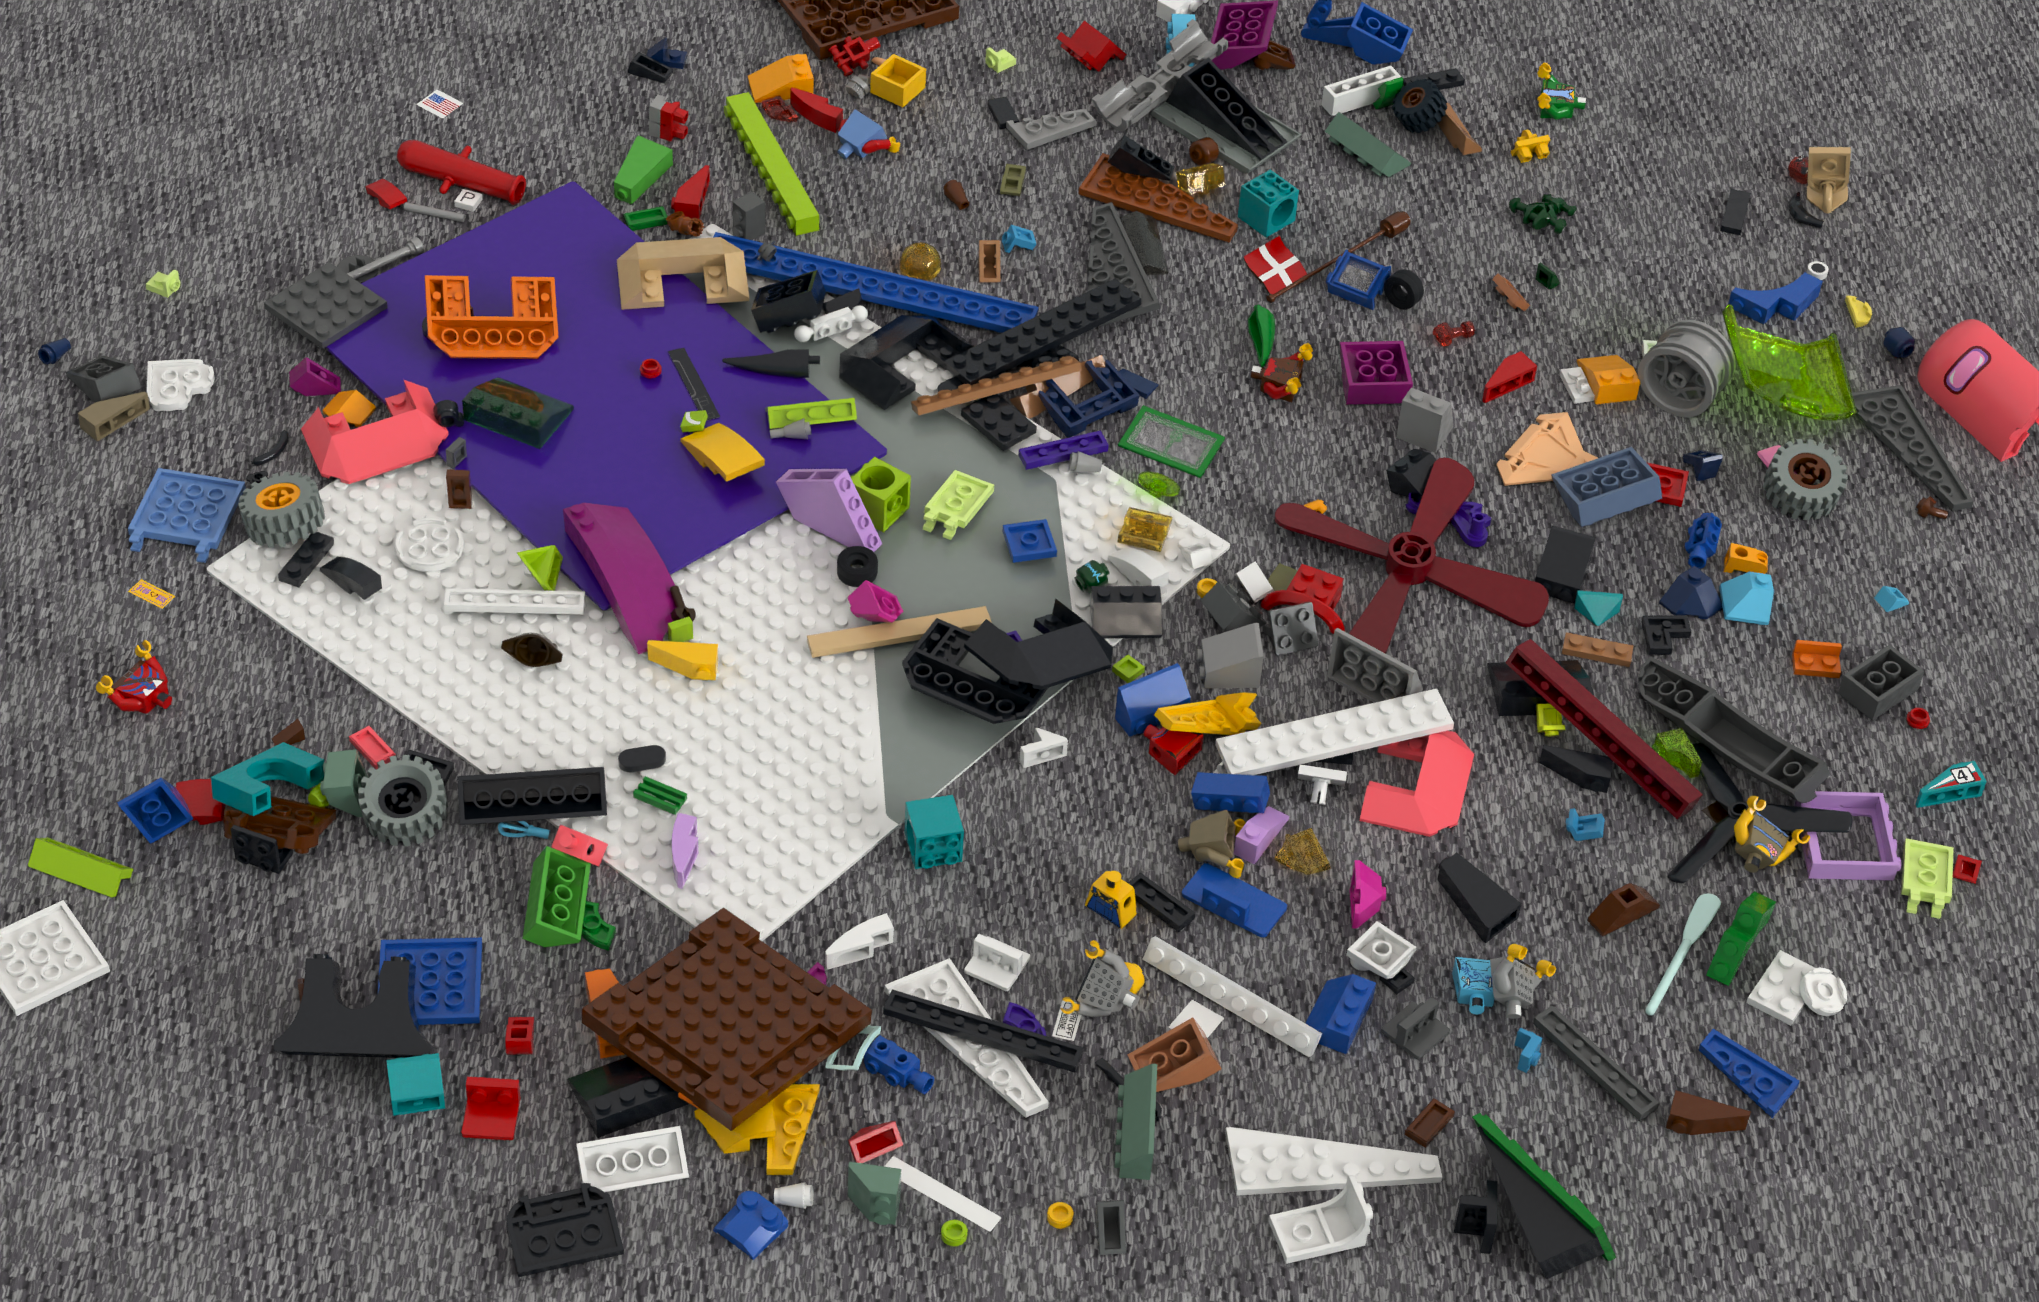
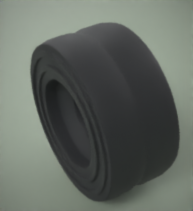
M1401 269L1386 280L1384 292L1392 305L1406 310L1412 308L1422 299L1424 287L1415 273ZM1401 286L1406 289L1407 293L1402 290Z
M852 546L844 549L837 558V575L844 584L859 587L865 580L872 583L876 579L878 559L872 550L863 546ZM852 565H862L863 567L853 568Z

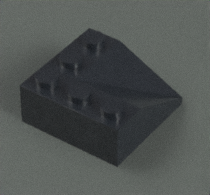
M818 270L758 288L751 311L760 333L765 331L771 333L778 330L781 326L787 325V327L796 325L800 320H812L819 316L826 296V290Z

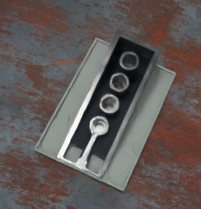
M1209 57L1182 74L1166 102L1150 113L1161 123L1172 130L1175 129L1192 142L1203 137L1212 138L1219 148L1218 158L1224 159L1239 171L1247 174L1291 145L1302 135L1255 107Z

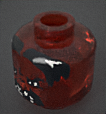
M1805 155L1794 157L1788 166L1790 177L1801 184L1808 183V157Z

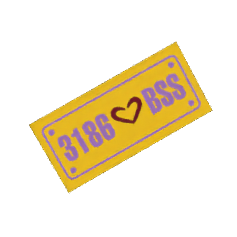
M142 579L128 591L161 609L176 597Z

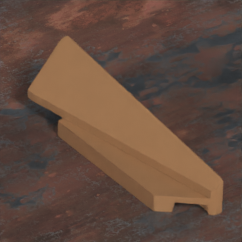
M1446 103V114L1437 124L1453 148H1459L1463 155L1481 152V146L1471 137L1450 104Z
M1102 355L1087 360H1092L1095 368L1105 367ZM1086 361L1080 362L1082 371L1052 379L1067 396L1094 380L1085 367ZM1047 380L1025 386L1027 393L1010 399V402L1028 419L1046 410L1038 393L1040 390L1044 393L1047 392L1049 389L1046 386Z

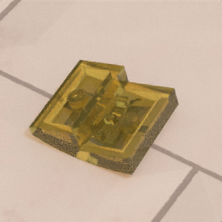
M1129 507L1124 518V524L1118 534L1117 542L1161 552L1173 517Z

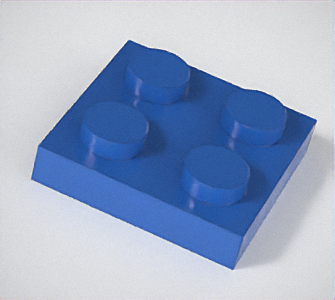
M1046 519L1003 525L1002 532L1013 563L1057 557V549Z

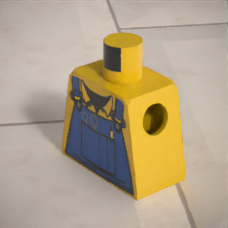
M1105 871L1092 884L1085 906L1122 929L1137 915L1135 889L1121 879L1122 876L1118 871Z

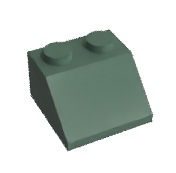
M357 750L328 752L327 762L323 764L324 781L320 783L322 795L326 796L329 805L356 817H363L358 800L359 787L362 788L361 780L363 776L367 778L368 776Z
M849 1162L848 1197L869 1221L880 1225H895L900 1203L902 1169Z

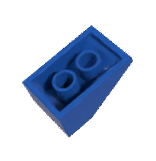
M163 778L157 779L117 802L149 843L159 840L193 820L185 799L173 785Z

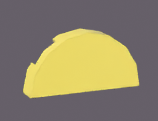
M1846 296L1845 302L1855 328L1868 324L1872 316V309L1869 304L1856 300L1857 297Z

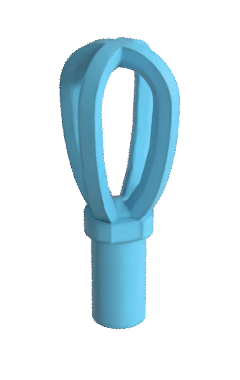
M517 821L525 827L504 822L498 824L499 832L507 837L535 836L548 839L550 835V830L535 827L526 821ZM502 827L524 832L509 833L505 832Z

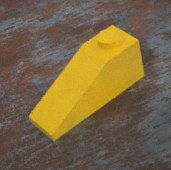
M648 640V660L691 679L716 680L718 644Z

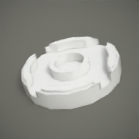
M1821 967L1810 970L1802 977L1800 994L1805 1004L1812 1011L1819 1015L1831 1016L1843 1009L1847 1001V990L1839 977L1836 978L1832 971Z

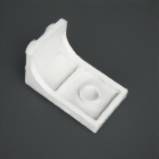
M1350 1175L1347 1177L1344 1189L1336 1197L1324 1203L1269 1215V1224L1285 1263L1288 1264L1365 1246L1367 1234H1370L1369 1225L1370 1220L1373 1219V1211L1369 1203L1366 1204L1364 1200V1191L1361 1183L1356 1181L1354 1175Z

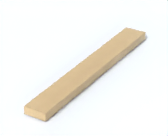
M986 606L893 621L892 623L887 622L808 635L807 643L811 656L814 658L920 640L936 618L966 631L977 630L986 619L991 623L992 621Z

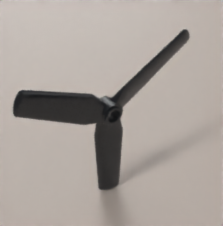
M1701 743L1691 744L1686 749L1715 800L1728 812V816L1714 825L1667 875L1669 880L1676 883L1687 882L1735 837L1734 825L1744 809L1747 810L1749 808L1747 803L1744 802L1742 794L1714 754ZM1766 804L1762 811H1757L1782 831L1804 829L1802 832L1848 833L1853 823L1851 813L1846 811Z

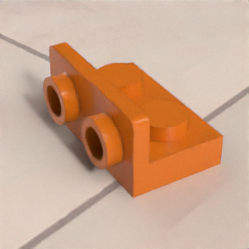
M1796 640L1792 652L1794 675L1840 678L1839 656L1842 645L1840 643Z

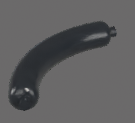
M283 430L280 433L276 446L269 452L254 457L251 464L259 466L276 458L285 449L289 433Z

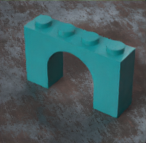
M283 742L212 776L213 799L246 814L255 816L272 807L270 786L262 783V781L285 780L305 789H310L324 781V759Z

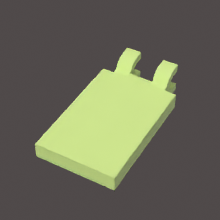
M954 470L926 504L924 520L927 521L923 525V530L931 532L937 521L942 522L946 528L943 538L951 540L956 533L957 527L965 528L992 495L994 484Z
M1905 839L1901 894L1908 896L1906 912L1916 914L1917 905L1920 901L1932 903L1931 917L1941 918V912L1944 909L1945 903L1950 904L1952 898L1954 847Z

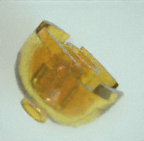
M918 242L910 244L901 254L900 272L903 276L925 281L933 280L941 271L940 254L934 246L928 243Z

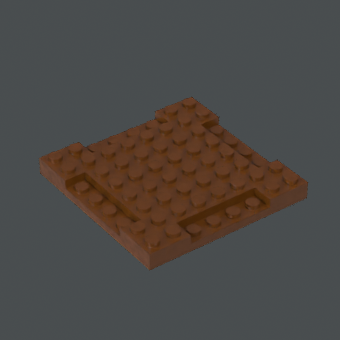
M723 907L689 932V939L641 974L624 986L620 983L615 984L583 1007L582 1023L676 1092L682 1093L694 1105L732 1131L871 1024L872 1009L837 985L833 984L831 987L824 985L759 940V931Z

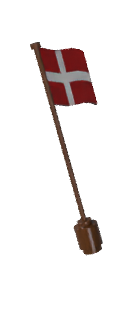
M1397 211L1380 222L1379 232L1350 248L1348 252H1354L1382 234L1393 238L1405 231L1411 223L1409 215L1404 211ZM1278 236L1244 256V261L1248 269L1264 285L1269 294L1266 297L1267 301L1272 303L1278 296L1335 263L1339 256L1307 274L1301 262Z

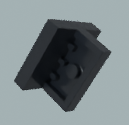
M1487 1180L1483 1197L1460 1195L1454 1221V1233L1480 1236V1253L1484 1254L1491 1253L1497 1228L1498 1181Z

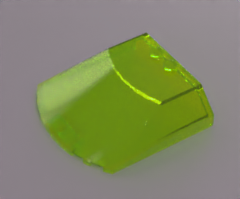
M1728 304L1722 313L1731 346L1745 385L1750 390L1786 411L1807 418L1833 421L1846 419L1857 413L1836 334L1831 333L1825 339L1801 344L1739 327L1733 305Z

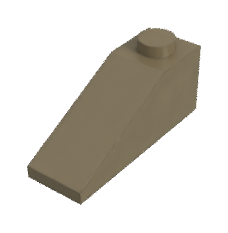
M140 392L95 402L78 413L80 428L96 441H99L150 410L148 394Z

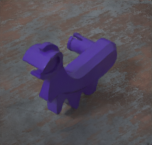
M1409 493L1408 502L1405 504L1407 510L1412 514H1416L1421 500L1417 499V502H1414L1411 498V493ZM1464 502L1451 520V523L1467 545L1481 547L1487 542L1488 532L1486 528L1490 526L1491 517L1481 513L1482 504Z

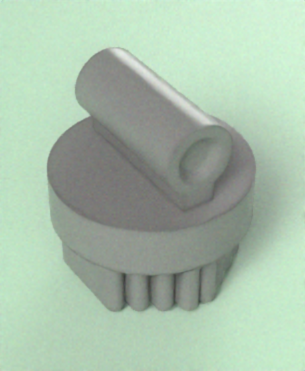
M862 74L858 75V77L853 76L846 85L847 92L861 100L870 92L868 85L870 84L871 77Z

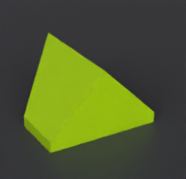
M550 545L517 552L544 591H555L563 556L557 547Z

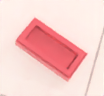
M370 726L349 736V741L375 769H378L377 762L384 760L385 764L390 762L389 757L396 755Z

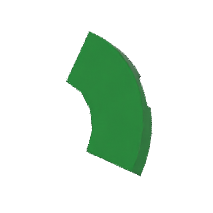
M586 901L581 936L594 946L609 951L616 927L607 924L601 919L599 903Z

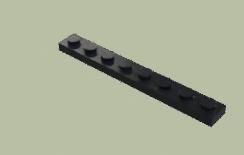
M893 989L883 1007L884 1015L1074 1073L1083 1055L1084 1047Z

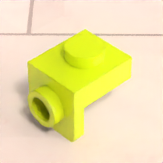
M1551 704L1536 705L1538 733H1545L1546 737L1559 736V732L1565 730V725H1562V714Z

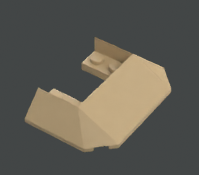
M721 237L638 242L617 259L622 310L664 307L661 275L703 272L707 304L749 301L744 251Z

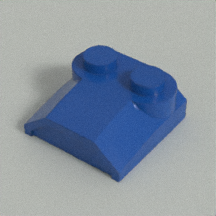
M745 1191L738 1196L736 1205L714 1227L713 1231L719 1233L754 1260L788 1227V1220L778 1207L759 1193Z

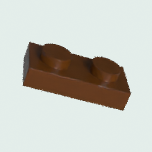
M447 469L446 482L449 508L471 509L470 470Z

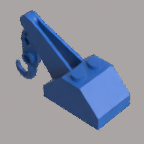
M1317 0L1307 16V23L1302 28L1301 35L1303 38L1352 47L1356 56L1374 65L1399 61L1412 34V28L1361 2L1355 15L1352 17L1326 20L1332 10V0Z

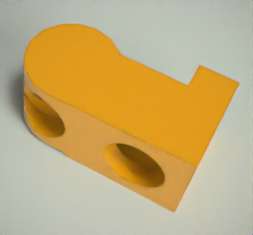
M1731 543L1724 557L1723 572L1733 573V570L1766 574L1768 570V555L1755 548Z

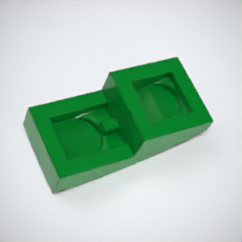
M1402 77L1386 81L1378 88L1380 97L1373 103L1376 110L1393 105L1392 102L1396 98L1395 95L1403 87L1404 80Z

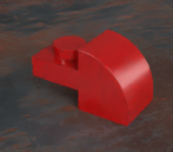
M508 1017L505 1038L506 1054L533 1055L534 1017Z

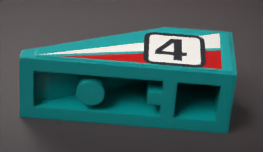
M1975 761L1953 764L1920 789L1915 805L1917 808L1980 797L1987 781Z

